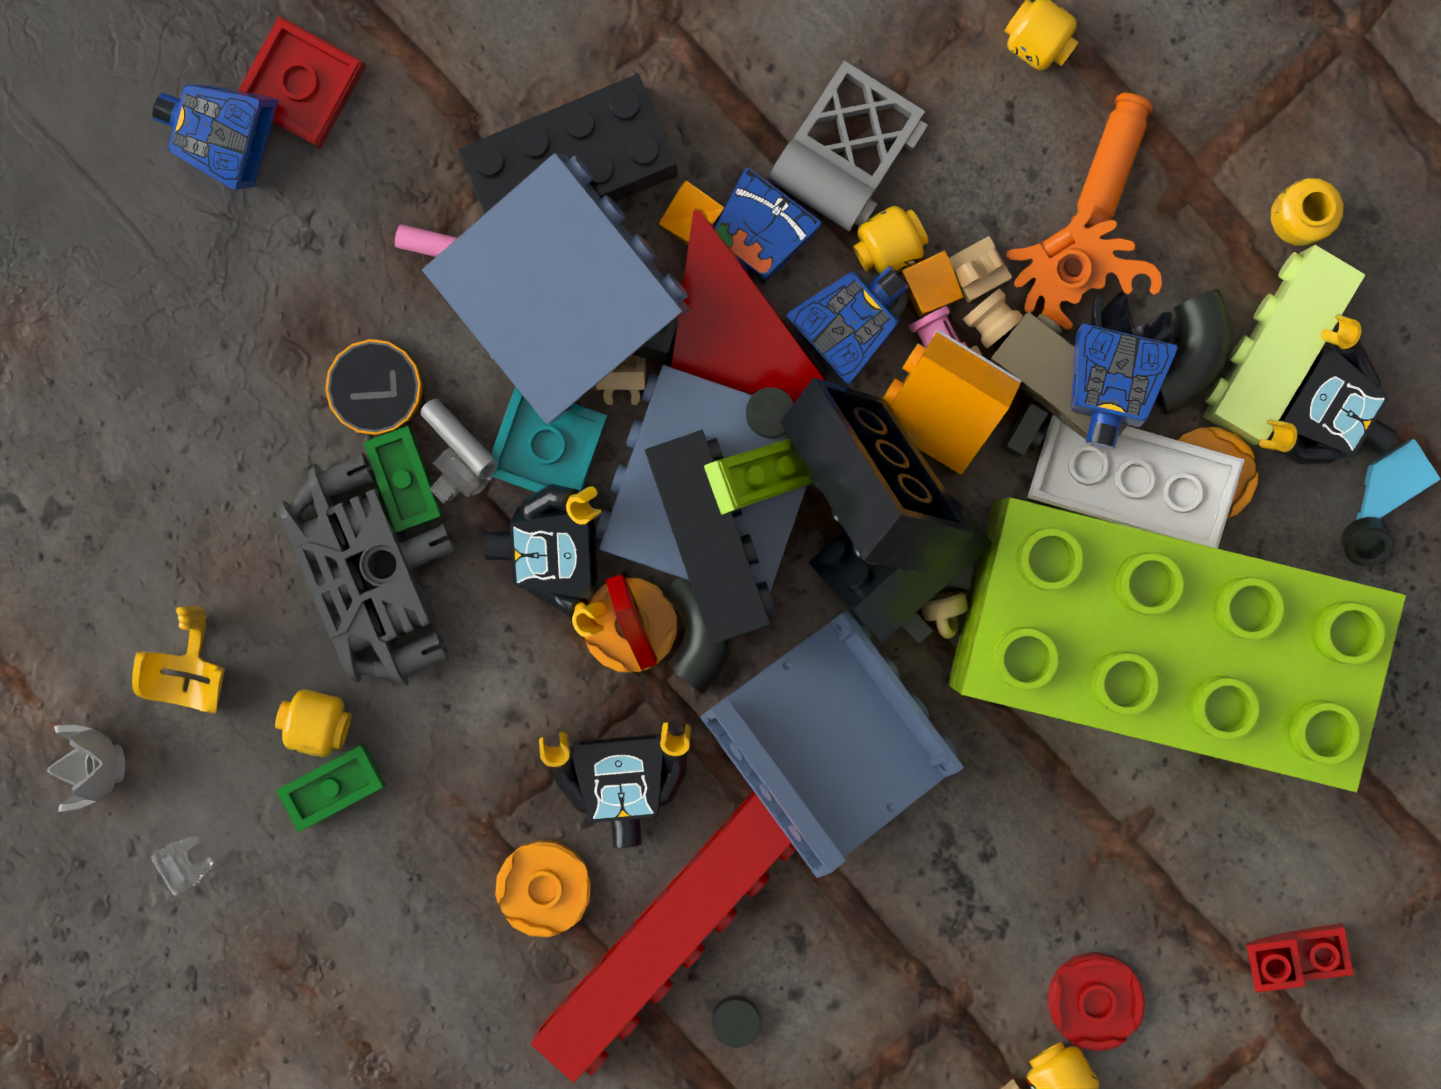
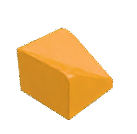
M685 180L658 225L688 246L694 208L702 209L715 228L725 207Z
M946 251L902 270L900 273L901 278L909 286L907 289L908 296L919 319L963 298Z

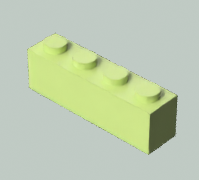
M1316 245L1299 254L1293 252L1286 260L1278 275L1283 282L1276 294H1268L1261 302L1253 317L1259 321L1250 337L1244 335L1235 345L1229 356V360L1234 363L1225 379L1222 377L1216 379L1204 399V402L1209 404L1202 417L1225 430L1237 434L1251 446L1258 445L1260 439L1267 440L1273 427L1267 424V421L1269 419L1279 421L1326 342L1321 338L1322 331L1324 329L1331 331L1334 329L1338 322L1335 316L1343 314L1365 277L1364 273Z

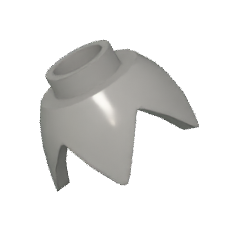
M79 725L54 726L56 734L70 740V745L76 748L47 769V772L54 777L74 785L72 787L74 795L59 804L58 812L89 806L110 793L115 783L122 782L125 774V757L123 749L119 744L113 745L107 735L88 727Z

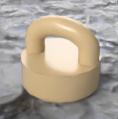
M961 590L937 593L920 608L922 619L924 621H936L938 632L945 639L955 636L958 630L957 615L969 611L966 594Z

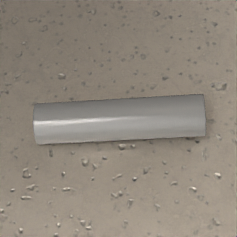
M432 399L423 406L421 416L480 479L490 477L497 470L498 462L439 399Z

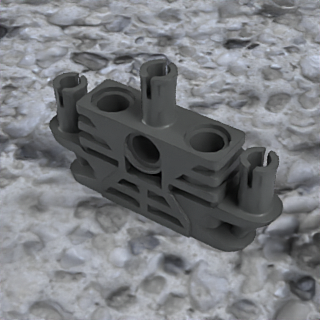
M364 453L323 471L317 464H314L308 472L309 480L297 492L298 496L291 504L283 500L279 505V513L340 662L351 681L360 682L362 675H373L374 678L393 679L398 685L408 686L407 675L449 659L446 646L430 653L426 652L428 648L444 642L438 631H434L428 636L396 648L394 639L404 636L405 633L421 629V626L424 627L437 622L415 568L449 553H455L457 551L454 540H447L434 546L435 542L451 536L445 523L404 541L401 533H395L379 489L366 492L367 497H353L350 499L351 503L342 502L337 504L334 497L376 481L373 470L365 469L353 474L356 471L371 466ZM315 503L318 517L305 522L300 515L308 505ZM383 551L390 552L396 559V570L389 578L381 576L376 570V558ZM361 556L359 564L360 570L355 560V558ZM363 577L372 585L379 587L368 591ZM373 646L380 658L374 661L361 660L360 650Z

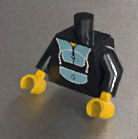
M1337 314L1335 318L1339 322L1338 332L1336 333L1328 329L1322 331L1321 338L1328 343L1334 344L1335 350L1331 347L1321 349L1279 421L1271 419L1267 421V424L1273 427L1272 433L1274 435L1272 440L1260 439V447L1276 450L1298 465L1331 464L1338 458L1352 457L1358 451L1361 444L1380 456L1390 449L1398 432L1377 420L1388 401V397L1380 389L1381 380L1359 340L1362 330L1360 323L1355 319Z
M549 484L526 498L522 505L516 508L510 521V531L486 532L484 539L486 560H512L514 585L518 588L527 589L529 593L572 618V623L577 633L588 637L604 630L603 625L598 624L594 619L606 614L605 604L598 601L589 604L587 600L592 598L598 581L595 518L602 514V511L594 509V498L598 495L597 490L591 486L580 492L577 489Z
M665 722L660 734L574 741L570 746L571 754L569 753V742L566 732L559 733L560 745L557 747H549L545 744L544 737H541L539 739L540 758L545 765L550 767L557 786L573 807L579 812L587 813L591 823L611 821L613 847L628 848L642 844L640 819L657 817L660 807L668 805L674 799L686 775L691 726L685 724V733L681 736L670 734L668 732V723Z

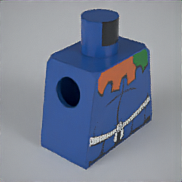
M747 167L742 173L715 229L724 242H727L746 270L761 282L766 283L816 236L822 222Z

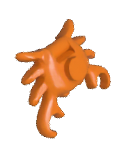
M1088 200L1083 205L1078 215L1070 224L1036 245L1011 249L1006 253V257L1010 260H1033L1032 264L1025 268L1014 281V285L1018 288L1024 286L1033 277L1036 278L1035 284L1027 295L1024 306L1025 311L1029 313L1034 311L1039 296H1043L1045 304L1041 314L1049 317L1065 330L1072 329L1073 323L1061 309V302L1068 301L1076 304L1081 300L1082 294L1092 288L1102 289L1105 286L1108 273L1112 272L1117 275L1125 294H1130L1133 290L1132 280L1138 274H1146L1150 277L1151 287L1149 291L1153 295L1159 293L1162 287L1161 272L1155 264L1145 260L1122 259L1114 255V250H1135L1134 241L1123 238H1100V236L1117 227L1116 220L1103 221L1090 228L1084 226L1091 218L1095 208L1094 201Z

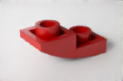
M1343 923L1291 931L1246 943L1256 993L1305 987L1304 981L1354 975Z

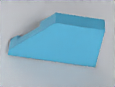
M1415 439L1407 440L1368 465L1364 482L1366 489L1361 512L1357 514L1356 520L1364 517L1380 519L1440 480V477Z

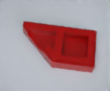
M620 574L606 579L615 615L640 669L643 670L657 665L656 653L645 631L642 615L626 577Z

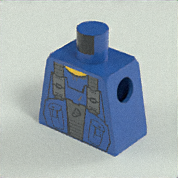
M186 84L181 99L161 93L154 103L152 116L155 121L173 127L168 145L169 151L232 189L255 187L278 99L211 85Z
M888 266L870 284L857 271H852L791 310L786 316L841 378L849 384L861 374L901 323L900 318L889 305L906 291L909 286L891 266Z
M1082 323L1075 337L1071 411L1092 416L1086 438L1087 444L1105 449H1115L1121 424L1140 427L1146 422L1174 359L1178 345Z

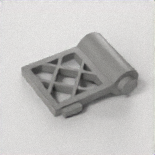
M844 60L795 137L780 155L768 177V181L842 228L850 231L854 224L860 226V224L866 222L871 217L878 203L871 200L875 190L902 148L906 147L912 151L926 130L928 124L921 121L925 111ZM845 78L863 89L866 104L841 109L837 90ZM873 96L881 101L874 102ZM831 101L833 110L824 112ZM893 108L909 118L901 131L882 134L876 111ZM868 113L874 136L849 141L844 118ZM836 120L841 143L824 146L808 135L816 123ZM895 141L887 153L884 143ZM877 146L881 164L873 176L855 166L852 150ZM844 152L845 159L836 153Z

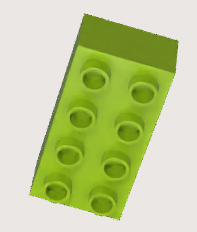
M1011 497L993 500L985 534L993 544L979 555L968 600L969 611L965 612L948 681L949 687L961 695L1357 793L1406 595Z

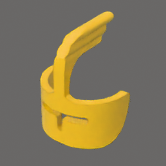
M195 605L177 607L179 627L183 630H190L187 653L179 656L159 652H137L132 673L133 691L143 699L182 705L215 714L225 668L207 662L200 657L206 630L205 609ZM171 669L209 678L210 683L190 679L188 690L185 691L186 677L165 674L162 670Z

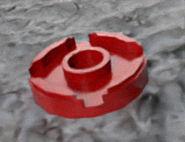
M1090 952L1074 956L1058 968L1050 981L1047 995L1050 1018L1063 1037L1081 1049L1100 1052L1117 1048L1127 1041L1126 1038L1132 1034L1134 1029L1137 1031L1143 1021L1146 1001L1142 984L1127 964L1112 955Z

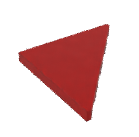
M694 208L683 280V288L688 294V297L683 301L690 308V311L685 315L678 316L671 368L750 395L763 388H778L786 392L793 403L796 402L813 378L829 382L807 351L805 352L791 333L788 325L768 298L763 295L749 276V272L727 242H724L710 223L704 211Z

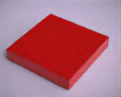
M278 16L238 91L278 99L272 123L321 149L366 65L363 61Z

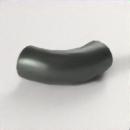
M1219 288L1174 307L1180 323L1182 336L1180 347L1176 351L1155 400L1164 415L1181 410L1205 394L1225 366L1231 329L1225 301Z
M677 577L662 596L672 603L681 614L685 631L683 642L677 653L668 662V665L683 680L704 695L714 684L729 657L731 638L711 645L690 581Z

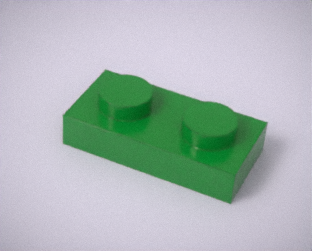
M406 426L363 442L395 533H400L444 517L412 427Z
M365 743L280 787L276 792L299 833L385 787L387 784Z

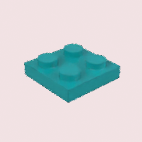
M515 386L491 453L498 462V468L491 477L533 492H538L549 484L565 486L581 492L609 416L573 404L571 405L573 409L559 421L546 425Z

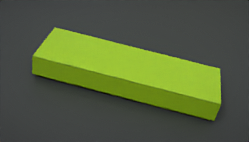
M791 439L720 459L704 466L721 515L813 484L810 478L811 472L803 459L791 447Z

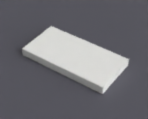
M1052 415L1027 499L1092 518L1218 549L1244 459L1129 426L1118 437L1116 448L1108 449L1103 454L1093 445L1087 444L1084 438Z

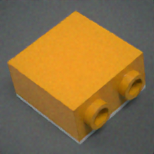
M937 329L926 348L917 343L902 367L903 370L909 373L904 382L895 378L883 399L886 400L919 450L962 475L1009 409L1022 380Z

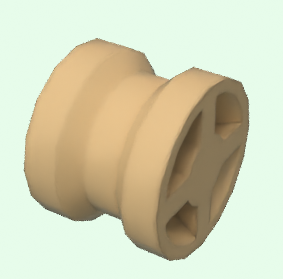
M1000 288L962 319L968 327H975L979 331L981 343L986 349L1011 330L1024 317L1019 310H1011L1006 304V295Z

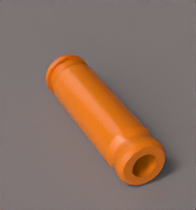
M1126 92L1116 96L1114 101L1116 107L1109 115L1077 203V214L1072 217L1071 222L1088 200L1094 201L1095 208L1091 218L1084 225L1086 228L1111 220L1114 217L1147 127V116L1153 111L1151 101L1145 97Z

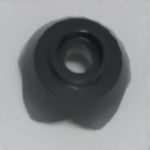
M1124 291L1118 293L1102 312L1103 297L1095 294L1091 313L1092 326L1165 343L1171 341L1175 329L1170 327L1171 312H1163L1151 321L1136 328L1130 313L1128 298Z

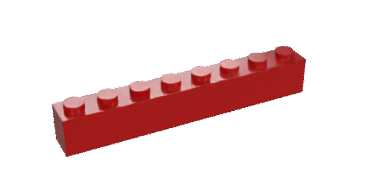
M754 791L750 793L535 1031L531 1045L573 1083L584 1072L591 1076L599 1069L609 1055L604 1049L616 1036L623 1041L635 1029L641 1020L637 1015L641 1008L648 1001L655 1005L665 996L673 985L669 978L679 966L682 965L686 969L692 966L706 947L701 942L713 929L721 933L737 915L738 911L734 908L737 902L745 894L752 898L770 878L766 870L775 860L780 858L784 862L796 851L793 844Z

